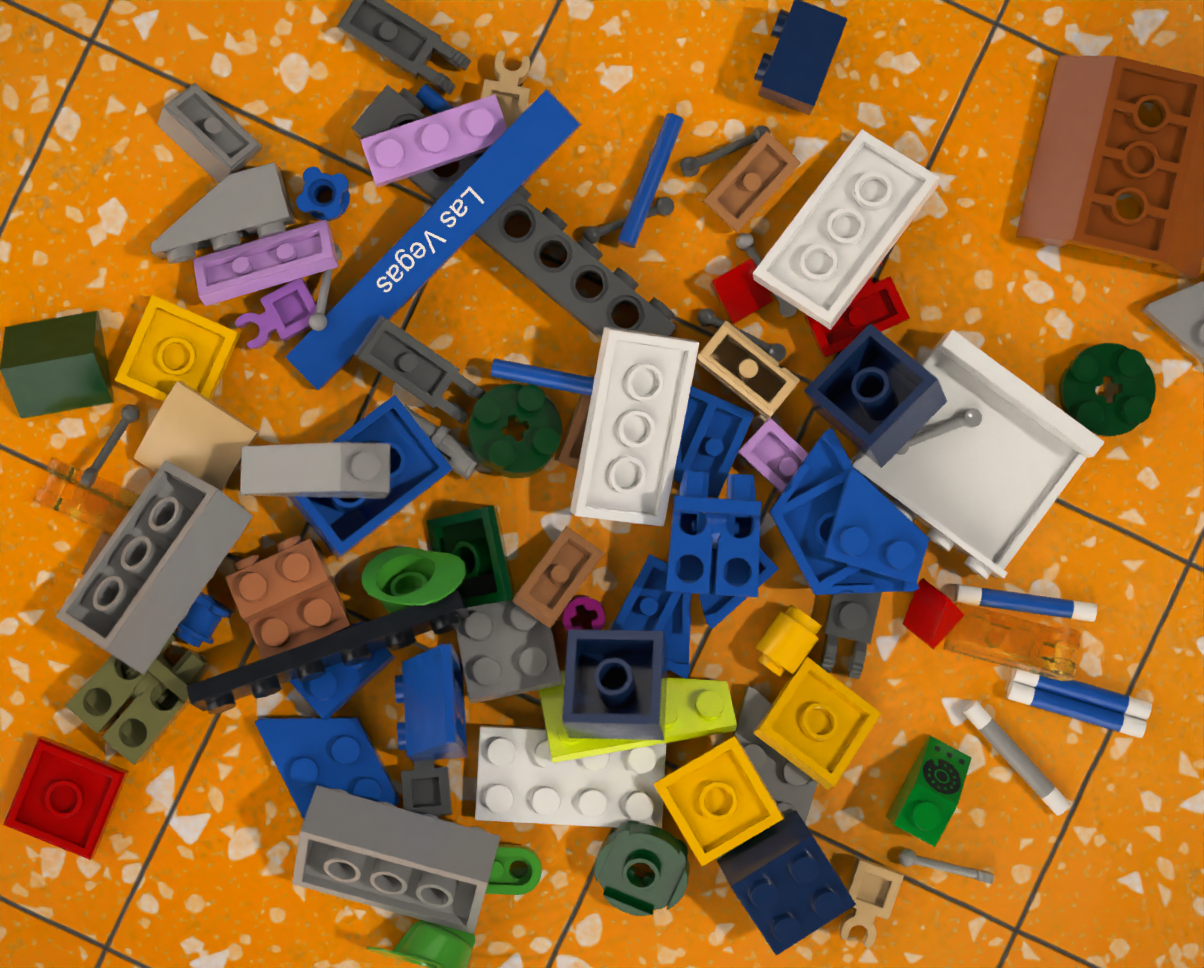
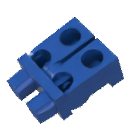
M684 471L679 488V496L673 498L664 592L709 594L712 549H716L712 595L758 597L761 501H755L754 475L728 474L726 499L708 498L709 472Z

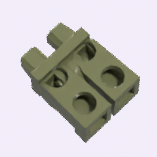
M174 632L144 675L112 655L65 705L96 733L107 730L102 738L133 765L142 762L155 747L156 742L190 702L186 686L200 682L210 666V663L193 649H189L175 665L162 655L163 652L177 638ZM132 699H134V701L128 706V708H127V709L121 714V716L119 717L120 712L126 707V705H127Z

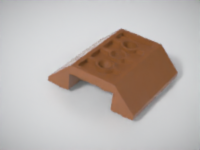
M1060 55L1055 66L1015 237L1059 248L1071 243L1152 263L1151 270L1197 280L1204 257V77L1119 56ZM1152 103L1158 107L1161 113V120L1158 126L1148 127L1143 125L1138 117L1140 104ZM1129 194L1138 201L1140 209L1135 219H1125L1118 213L1116 201L1120 195Z

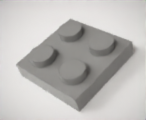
M513 599L467 607L470 617L460 620L461 626L456 629L467 693L471 704L563 685L552 627L548 628L512 602Z

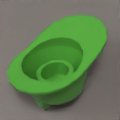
M410 547L394 548L376 555L366 564L362 572V586L368 595L380 600L386 611L391 614L411 606L430 604L451 594L462 583L466 575V567L459 556L450 553L425 551Z
M420 920L410 927L393 951L375 947H367L366 950L428 968H468L475 944V935Z

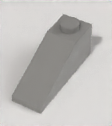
M339 442L242 446L240 495L385 499L389 493L390 444Z

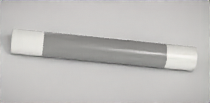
M976 700L971 702L962 711L1056 816L1061 815L1070 807L1071 803Z

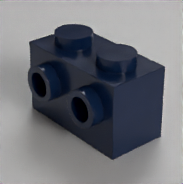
M794 0L790 12L780 9L771 33L772 37L779 39L773 56L767 53L763 54L754 77L755 80L762 82L758 96L810 115L848 18L801 0Z

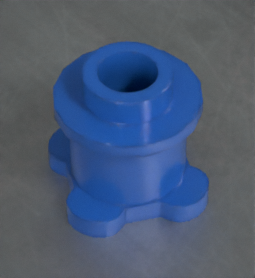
M318 167L307 168L303 173L305 181L303 192L296 199L298 208L304 213H310L321 221H332L340 218L346 212L350 203L349 182L347 178L341 173L334 175L322 173ZM327 190L333 192L329 202H319L322 192Z
M201 591L185 618L179 623L175 634L196 647H200L203 641L212 644L215 640L212 634L221 619L226 616L230 618L234 611Z

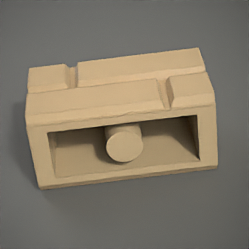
M727 321L724 322L696 358V363L766 419L773 415L800 381L799 378L785 367L781 369L778 366L779 362Z

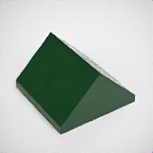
M98 311L5 327L0 371L22 419L115 403Z
M489 506L426 520L432 551L459 556L465 563L466 575L462 583L454 591L458 590L465 599L467 607L514 599L515 590L497 506Z

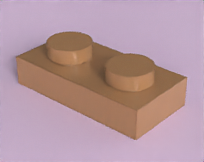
M766 131L702 202L737 233L801 162Z
M566 526L517 592L512 602L548 628H551L604 552Z

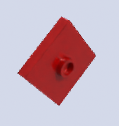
M39 737L3 825L91 860L96 854L129 771L47 737Z

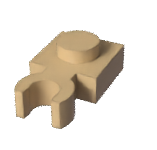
M500 50L495 57L494 72L498 81L485 79L480 99L496 94L508 129L527 110L530 88L518 85L523 83L528 77L530 59L529 56L523 55L521 67L516 71H510L504 66L505 51Z
M857 857L846 888L856 905L853 906L852 913L847 914L840 922L839 935L842 939L847 940L852 927L862 925L865 927V934L862 939L863 945L870 948L874 944L877 936L876 928L873 924L875 916L889 920L904 877L902 872Z

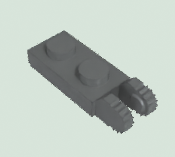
M353 0L337 25L341 32L418 79L420 76L427 83L447 95L452 93L455 84L444 74L438 73L427 66L433 53L436 52L457 69L466 70L471 63L470 59L443 42L439 34L384 0Z
M381 315L354 353L432 408L435 406L439 407L462 424L466 422L469 415L456 403H450L442 397L452 382L461 387V391L471 398L480 399L485 394L483 389L458 373L460 371L459 368Z
M882 592L831 594L823 630L826 637L820 661V667L828 673L835 666L838 638L842 637L854 640L847 666L848 677L860 678L865 661L867 643L871 644Z

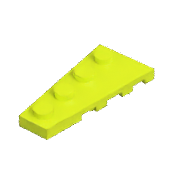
M560 671L563 685L538 690L552 763L736 731L737 728L727 681L667 677L664 740L569 738L562 723L565 671Z

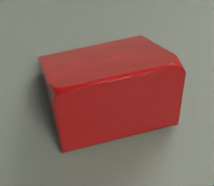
M752 258L710 283L712 290L733 325L773 302L768 289L753 280V272L757 266Z
M922 578L918 583L919 589L915 590L902 624L930 648L934 649L965 615L946 595Z

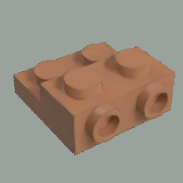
M302 536L290 537L276 546L277 554L261 560L258 555L244 558L234 565L235 573L225 577L241 618L247 622L262 659L353 627L321 548L311 538L304 541Z

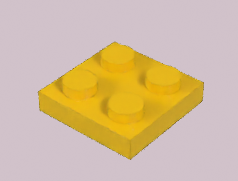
M152 295L115 381L163 402L175 383L182 381L212 400L241 334Z
M806 657L794 675H791L753 734L825 789L829 790L835 787L880 717L881 712L809 657Z
M736 735L654 783L655 788L701 866L706 865L784 819V815Z

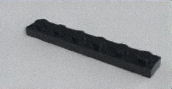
M456 590L439 601L399 610L188 685L186 689L190 703L202 711L208 710L209 714L225 712L236 706L235 700L253 694L254 698L267 697L281 690L280 684L298 678L299 682L312 681L326 674L325 668L342 662L344 666L363 663L371 658L370 652L387 646L389 650H398L410 646L416 642L415 636L432 630L434 634L450 632L460 627V620L470 617L465 599Z

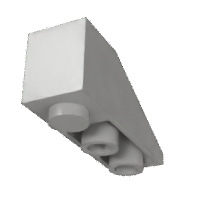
M275 162L229 174L150 244L152 254L162 260L167 258L170 264L195 258V251L213 246L214 251H221L241 245L240 238L258 234L259 239L285 232V226L294 224L296 221L282 170Z

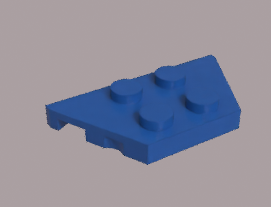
M829 428L822 433L768 511L814 595L897 591L913 592L919 589L917 583L915 585L822 557L848 469H854L833 428Z
M342 716L329 718L326 721L320 717H263L254 722L303 819H305L317 785L329 789H341L354 796L376 802H388L394 806H397L401 798L359 716Z

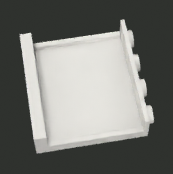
M951 330L944 334L922 364L926 370L938 379L947 402L916 434L960 418L964 411L972 408L979 410L982 414L981 423L971 428L963 426L911 446L907 453L903 455L895 454L882 468L860 449L852 458L851 463L855 470L859 471L883 495L893 501L892 504L910 521L913 522L916 518L927 526L930 530L926 536L931 541L948 552L954 546L968 557L964 565L985 580H987L990 574L1004 579L1008 574L1004 570L1086 458L1094 457L1104 444V441L956 331Z

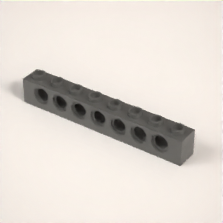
M387 84L351 128L359 139H363L426 118L420 112L424 105L407 89L402 88L397 93ZM481 152L458 160V170L450 177H439L434 173V169L407 177V179L437 202L484 153ZM523 186L474 234L600 340H602L604 326L625 329L618 327L611 317L613 310L622 304L633 306L639 315L638 322L633 327L626 328L625 330L671 336L677 327L670 321L675 314L655 297L650 302H647L635 292L639 284L619 267L614 272H611L599 261L603 254L583 237L576 242L563 231L567 224L557 214L547 207L541 213L531 205L528 199L532 195ZM515 215L525 216L531 222L530 231L521 238L511 237L505 232L506 222ZM558 245L566 251L567 259L563 265L557 268H549L541 262V253L547 246ZM584 275H595L602 281L603 289L598 296L585 298L577 292L576 283Z

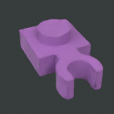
M299 278L261 298L260 301L266 310L260 315L246 313L235 321V324L240 329L251 323L258 325V337L246 343L249 349L257 350L269 342L271 334L275 331L278 332L282 341L285 342L311 328L309 319L315 313L317 303L304 279Z

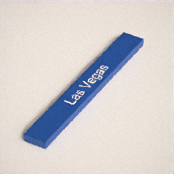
M546 89L327 313L326 328L321 331L312 329L286 355V358L317 390L322 389L355 356L354 353L380 315L390 320L582 124L550 90Z

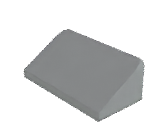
M196 83L162 107L158 120L160 129L218 183L229 174L241 171L261 150L262 145Z

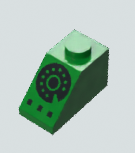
M929 735L885 817L898 828L936 847L958 806L971 757Z

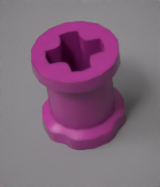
M586 595L572 599L563 614V623L567 632L568 629L584 630L582 624L573 625L571 618L577 614L576 607L583 604L587 611L595 609L598 615L592 619V628L587 630H602L605 614L600 602Z

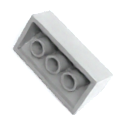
M165 460L55 617L144 675L152 662L159 656L161 649L179 623L185 618L205 585L214 576L217 568L234 543L241 537L243 530L253 515L218 488Z
M317 785L300 830L292 884L474 934L501 836L488 833L479 827H466L444 821L435 815L419 814L397 808L388 802H376L351 795L341 789H329Z

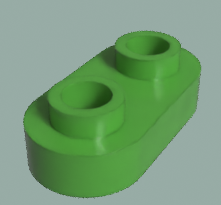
M499 844L485 894L523 895L532 891L538 885L542 874V863L538 854L533 849L524 845ZM514 861H523L527 865L528 871L522 876L514 875L510 870V865Z

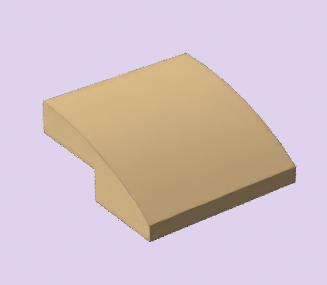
M177 381L147 430L134 459L156 473L166 460L224 493L238 471L237 467L241 462L242 446H251L260 432L182 381Z

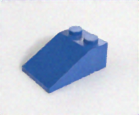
M396 395L392 396L331 442L390 444L389 493L385 499L289 497L337 560L453 470Z
M440 644L402 662L403 675H395L397 704L404 703L405 722L397 723L399 751L407 750V758L412 762L468 758L463 665L451 644Z

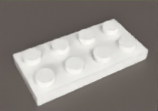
M861 129L755 269L753 280L831 330L938 187L940 177Z
M604 326L570 512L574 516L664 527L699 342L691 339Z
M481 725L475 820L618 828L624 822L634 821L639 824H648L662 829L663 800L654 783L665 777L666 743L552 763L545 728Z

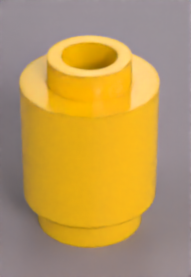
M791 605L786 613H779L755 648L762 652L757 661L779 677H781L785 670L794 675L819 640L816 634L822 626L807 614Z

